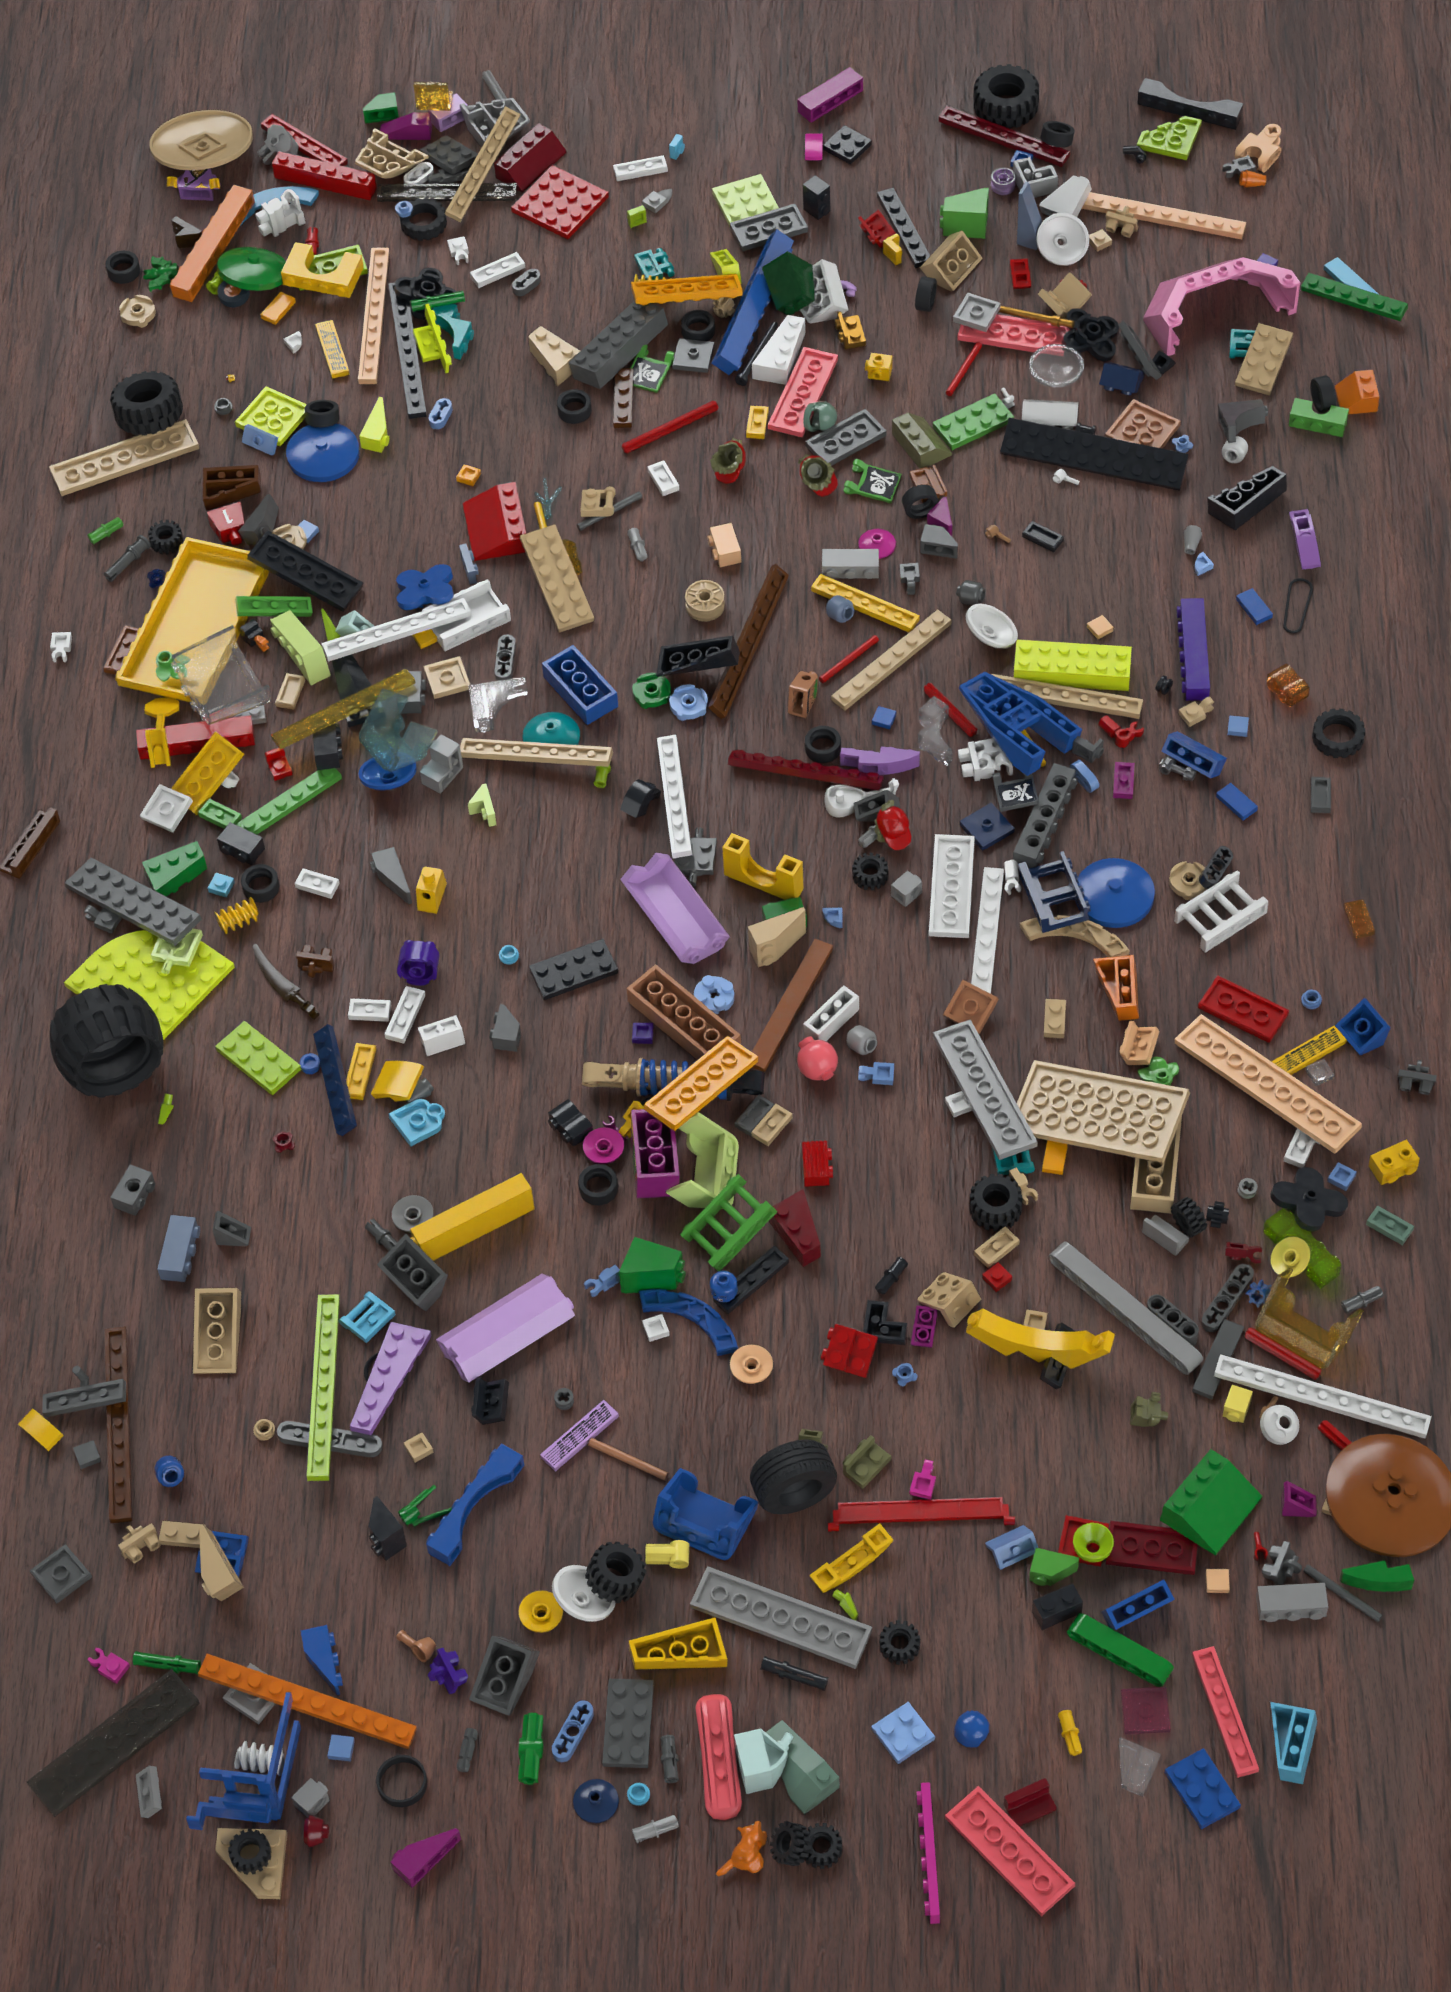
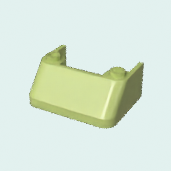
M697 1112L678 1128L687 1134V1148L697 1155L694 1181L689 1180L666 1190V1193L687 1207L706 1208L727 1186L728 1180L736 1176L739 1144L733 1134ZM734 1196L728 1201L731 1205L733 1204Z

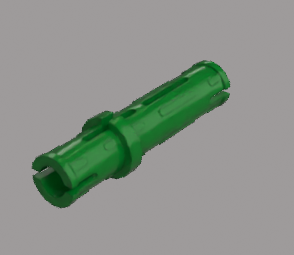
M463 290L433 297L426 296L423 299L411 300L412 311L415 312L424 310L425 304H429L432 310L434 307L465 302Z
M135 1651L133 1655V1665L167 1669L173 1670V1673L187 1672L197 1675L201 1668V1660L184 1659L179 1655L170 1657Z

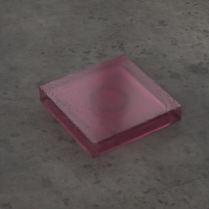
M1166 1687L1121 1689L1125 1735L1166 1733L1171 1731Z

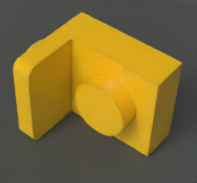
M898 234L888 237L883 241V254L895 265L902 263V249L899 246L900 236Z

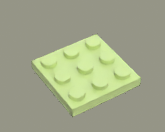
M761 174L712 188V194L729 227L731 222L779 208Z

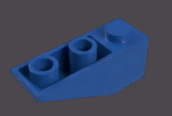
M327 1625L301 1630L307 1661L335 1694L340 1695L339 1686H343L341 1673H336L335 1666H339L337 1652L333 1653L332 1646L336 1645L334 1633H329Z

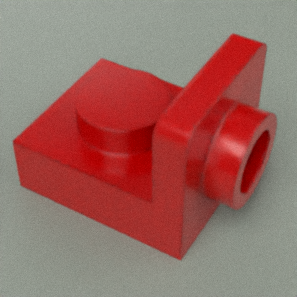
M283 747L265 752L267 765L274 781L293 775Z

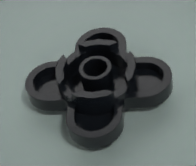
M430 267L422 269L418 277H401L397 279L394 286L395 294L409 301L457 291L446 287L442 283V273ZM412 307L410 308L414 317L426 319L425 309L413 312Z
M1071 309L1065 319L1074 321L1075 325L1073 328H1069L1070 331L1065 333L1062 339L1063 348L1072 354L1089 351L1099 361L1106 362L1113 359L1116 346L1111 339L1116 337L1118 333V322L1109 316L1090 317L1091 314L1082 309Z
M1310 1167L1300 1168L1296 1172L1294 1183L1286 1181L1275 1183L1270 1193L1271 1200L1277 1206L1286 1208L1288 1212L1291 1210L1295 1214L1297 1225L1310 1232L1318 1231L1322 1227L1325 1216L1340 1217L1348 1207L1347 1198L1339 1191L1324 1188L1322 1175Z

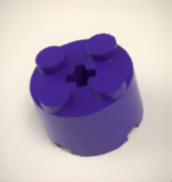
M405 941L399 953L398 976L407 979V983L417 986L427 985L432 979L434 981L437 977L440 957L436 945L430 941Z

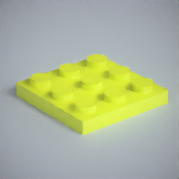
M266 386L235 421V425L244 430L245 425L249 424L277 436V445L281 447L305 419V406L307 404Z

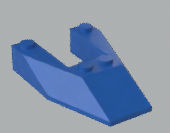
M983 672L959 686V690L982 725L1012 765L1026 776L1040 769L1046 751L1023 735L1021 731L1030 727L1064 754L1073 749V741L1077 736L1080 737L1082 729L1042 698L987 672Z

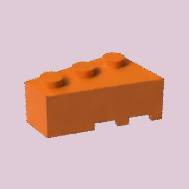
M1134 955L1093 959L1096 973L1118 1020L1139 1019L1137 971Z

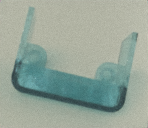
M382 688L360 730L359 741L384 770L393 772L425 758L438 731L411 721L402 738L399 734L404 729L405 723L400 714L408 697Z

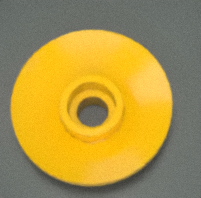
M535 1591L528 1594L519 1606L521 1623L533 1632L542 1633L554 1629L560 1623L563 1616V1609L556 1601L553 1593L548 1591ZM539 1613H545V1616L538 1617Z

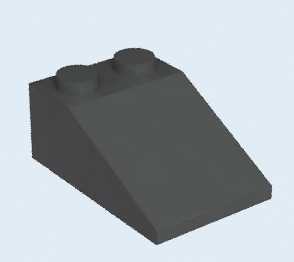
M492 1636L469 1700L511 1716L533 1673L540 1651L502 1636Z

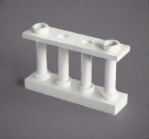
M1238 870L1232 874H1227L1220 882L1186 904L1179 905L1175 910L1174 922L1178 924L1186 919L1201 935L1200 948L1205 953L1267 913L1268 900L1264 896L1258 900H1253L1238 885L1240 876ZM1232 889L1248 906L1243 910H1238L1223 894ZM1217 899L1232 917L1222 920L1207 904ZM1201 909L1217 927L1207 930L1192 914Z

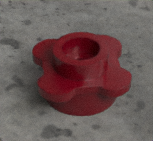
M280 1132L273 1137V1142L276 1144V1152L281 1153L283 1150H293L295 1148V1144L292 1142V1133Z

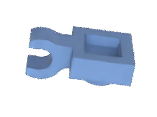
M874 1062L873 1067L859 1066L858 1080L867 1081L873 1079L872 1084L893 1085L894 1063Z
M616 1265L604 1269L597 1280L588 1279L585 1281L584 1288L595 1287L590 1291L592 1297L597 1296L602 1290L604 1292L620 1282V1269Z

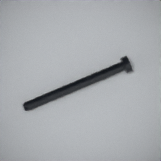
M773 322L742 373L737 374L735 377L738 385L745 386L747 384V377L752 370V363L778 328L777 322Z

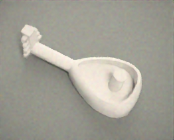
M893 778L888 783L889 788L869 792L848 785L831 786L825 792L824 802L826 810L833 817L849 816L855 812L854 802L884 790H889L896 795L895 792L899 786L898 780Z

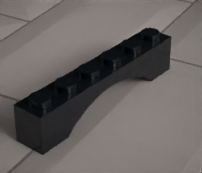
M1148 78L1144 79L1138 91L1137 100L1138 105L1180 116L1201 119L1203 122L1236 130L1242 118L1244 104L1229 99L1213 102L1189 100L1171 92L1162 82Z

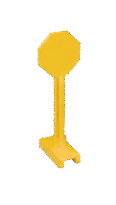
M168 697L156 698L145 704V714L157 718L156 729L145 731L151 768H155L157 764L171 766L164 726L165 717L179 711L180 702L176 699Z

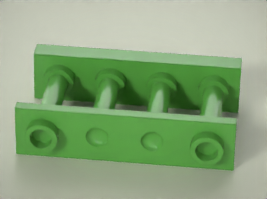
M739 1174L728 1180L727 1186L692 1222H689L683 1228V1232L680 1234L688 1242L694 1239L711 1255L708 1263L717 1271H721L778 1212L767 1201L760 1204L743 1187L747 1181ZM736 1193L754 1209V1213L749 1219H745L728 1202ZM722 1208L740 1225V1228L734 1234H730L714 1218ZM707 1223L725 1239V1244L720 1249H716L699 1233Z

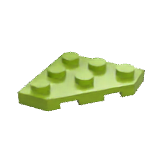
M1184 116L1179 118L1177 122H1167L1159 125L1157 129L1150 132L1149 130L1143 131L1137 145L1144 151L1187 160L1201 127L1202 120Z

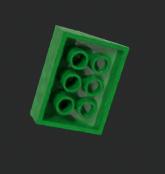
M1210 1449L1164 1504L1160 1521L1216 1556L1263 1496L1228 1459Z

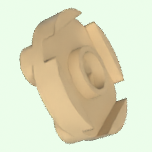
M135 295V298L130 300L127 298L119 307L122 322L141 328L146 327L156 313L152 300L144 295Z
M1185 861L1176 864L1172 868L1169 877L1171 889L1185 900H1192L1207 890L1199 882V876L1205 867L1197 862L1191 864ZM1185 878H1193V881L1187 882Z

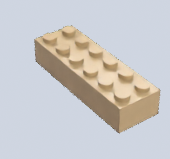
M1182 1116L1164 1163L1135 1157L1130 1209L1172 1214L1171 1206L1174 1202Z

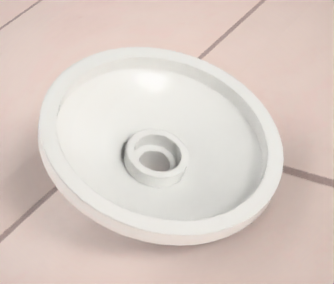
M1056 213L1047 217L1041 223L1037 231L1036 242L1040 253L1047 261L1059 266H1068L1078 262L1085 255L1089 246V234L1084 223L1076 216L1068 213ZM1058 240H1061L1063 245H1059Z
M974 604L968 609L966 613L967 625L973 635L981 642L994 648H1009L1016 642L1018 637L1017 629L1011 619L1002 611L987 604Z
M571 1565L562 1568L556 1574L552 1583L553 1595L561 1608L569 1615L584 1621H600L608 1617L615 1607V1601L612 1600L611 1603L606 1602L607 1599H600L597 1593L593 1594L591 1591L592 1587L587 1585L588 1579H585L587 1567Z

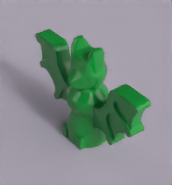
M152 256L151 265L153 268L144 270L146 275L143 276V279H152L149 281L148 286L150 292L154 289L161 290L163 285L170 284V278H175L179 270L177 263H172L171 260H164L163 256L161 258Z

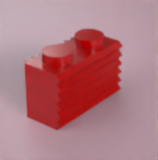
M827 1141L802 1142L804 1187L829 1185V1178H833V1166H828V1160H832V1149L827 1148Z

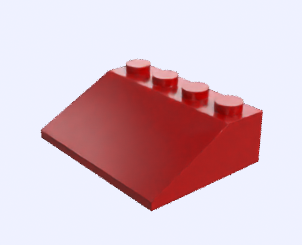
M516 482L496 485L462 503L474 561L525 553L520 535L526 534Z

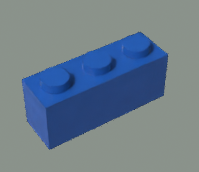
M1178 731L1168 734L1161 752L1209 778L1220 775L1227 759Z
M1162 1580L1101 1611L1108 1627L1117 1630L1175 1599L1165 1580Z

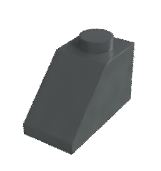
M925 524L920 541V553L957 559L958 543L944 527Z
M884 790L854 802L856 820L874 821L877 819V814L882 805L887 803L888 800H893L894 806L900 808L899 798L889 790Z

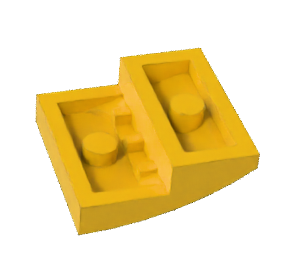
M385 1061L371 1095L375 1099L390 1097L395 1102L410 1100L424 1066L407 1061Z

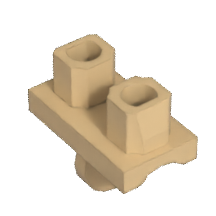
M1126 206L1123 211L1117 209L1116 213L1107 211L1106 231L1115 233L1117 226L1122 227L1121 235L1130 238L1133 232H1137L1139 228L1137 225L1138 220L1133 218L1134 214L1129 213V207Z
M152 1523L145 1528H142L141 1525L136 1529H133L131 1525L127 1526L128 1534L122 1537L124 1542L118 1545L124 1559L128 1558L133 1563L142 1559L143 1554L140 1549L147 1546L150 1551H155L161 1546L156 1529Z

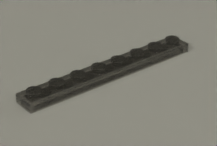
M482 183L473 201H516L517 183ZM378 184L377 202L416 201L415 199L417 198L452 201L461 184Z

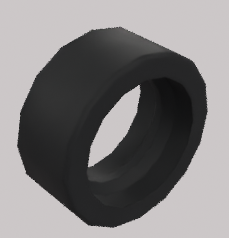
M1047 121L1043 124L1040 138L1051 146L1069 147L1072 145L1075 130L1063 122Z
M122 250L114 252L105 262L107 275L115 283L125 284L132 282L140 274L138 257L131 251ZM122 263L132 264V266L125 271H116L113 269L114 267Z
M925 276L920 278L915 298L916 310L931 312L937 290V280L935 278Z
M692 310L686 313L681 320L684 339L700 341L712 339L715 334V320L712 314L704 310ZM699 322L708 325L706 329L701 331H694L688 328L691 324Z
M1327 375L1313 378L1310 383L1313 403L1319 412L1328 411L1331 405L1336 406L1337 402L1333 382Z
M578 389L563 392L557 399L558 416L561 420L570 424L586 421L592 412L589 395ZM571 402H579L585 405L578 411H569L564 408Z
M316 400L308 403L305 406L306 423L319 428L333 426L340 420L339 405L331 400Z
M929 485L912 487L902 497V504L906 515L913 519L927 517L929 511L939 502L934 488ZM928 498V500L922 504L912 505L920 499Z
M817 726L809 730L805 736V752L807 756L817 763H828L838 758L841 753V736L839 732L829 726ZM826 738L832 740L834 746L828 750H818L812 746V743L817 739Z
M264 864L253 865L242 874L241 884L247 899L252 897L254 902L263 903L273 899L278 894L280 884L277 872L272 867ZM267 877L272 880L270 886L265 889L254 890L249 888L250 882L255 878Z
M595 1164L588 1166L579 1176L578 1186L580 1195L585 1202L591 1205L600 1206L608 1204L618 1193L616 1173L606 1165ZM604 1177L609 1179L611 1184L606 1191L593 1193L587 1190L586 1183L592 1178Z

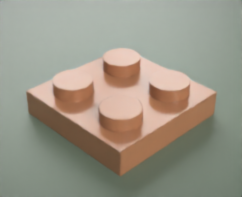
M962 980L943 1015L956 1023L971 1019L975 1029L980 1034L999 999Z

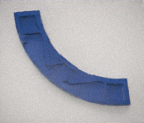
M664 1289L639 1291L643 1313L651 1311L669 1312L693 1321L709 1336L716 1349L717 1356L734 1353L738 1349L736 1339L730 1327L727 1326L720 1314L705 1302L682 1292H668Z

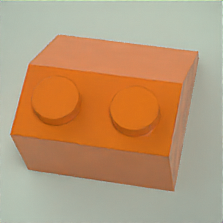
M1373 370L1355 371L1335 385L1339 407L1349 409V414L1378 411L1379 392Z

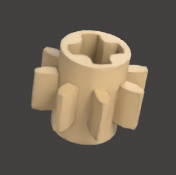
M722 297L713 302L715 305L713 307L714 313L718 317L727 318L728 315L731 316L735 311L733 308L735 304L732 298Z

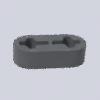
M529 269L513 281V293L516 296H524L540 284V272L536 269Z

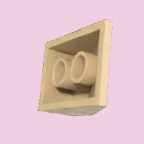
M802 907L748 926L749 950L758 967L767 966L777 961L806 933L805 908Z
M201 1525L199 1527L201 1577L204 1580L202 1587L208 1596L211 1595L212 1598L223 1601L244 1587L213 1532L204 1525Z

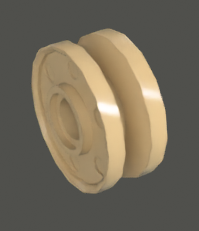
M700 580L691 584L685 593L687 613L693 619L706 622L721 616L725 607V596L722 587L711 580Z

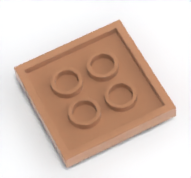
M1133 399L1105 433V437L1163 448L1180 427L1181 421Z

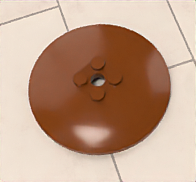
M1370 1435L1346 1446L1333 1461L1325 1486L1327 1505L1332 1518L1340 1530L1360 1547L1389 1557L1414 1556L1436 1546L1451 1529V1473L1444 1462L1423 1444L1399 1435ZM1388 1487H1396L1399 1490V1494H1391Z

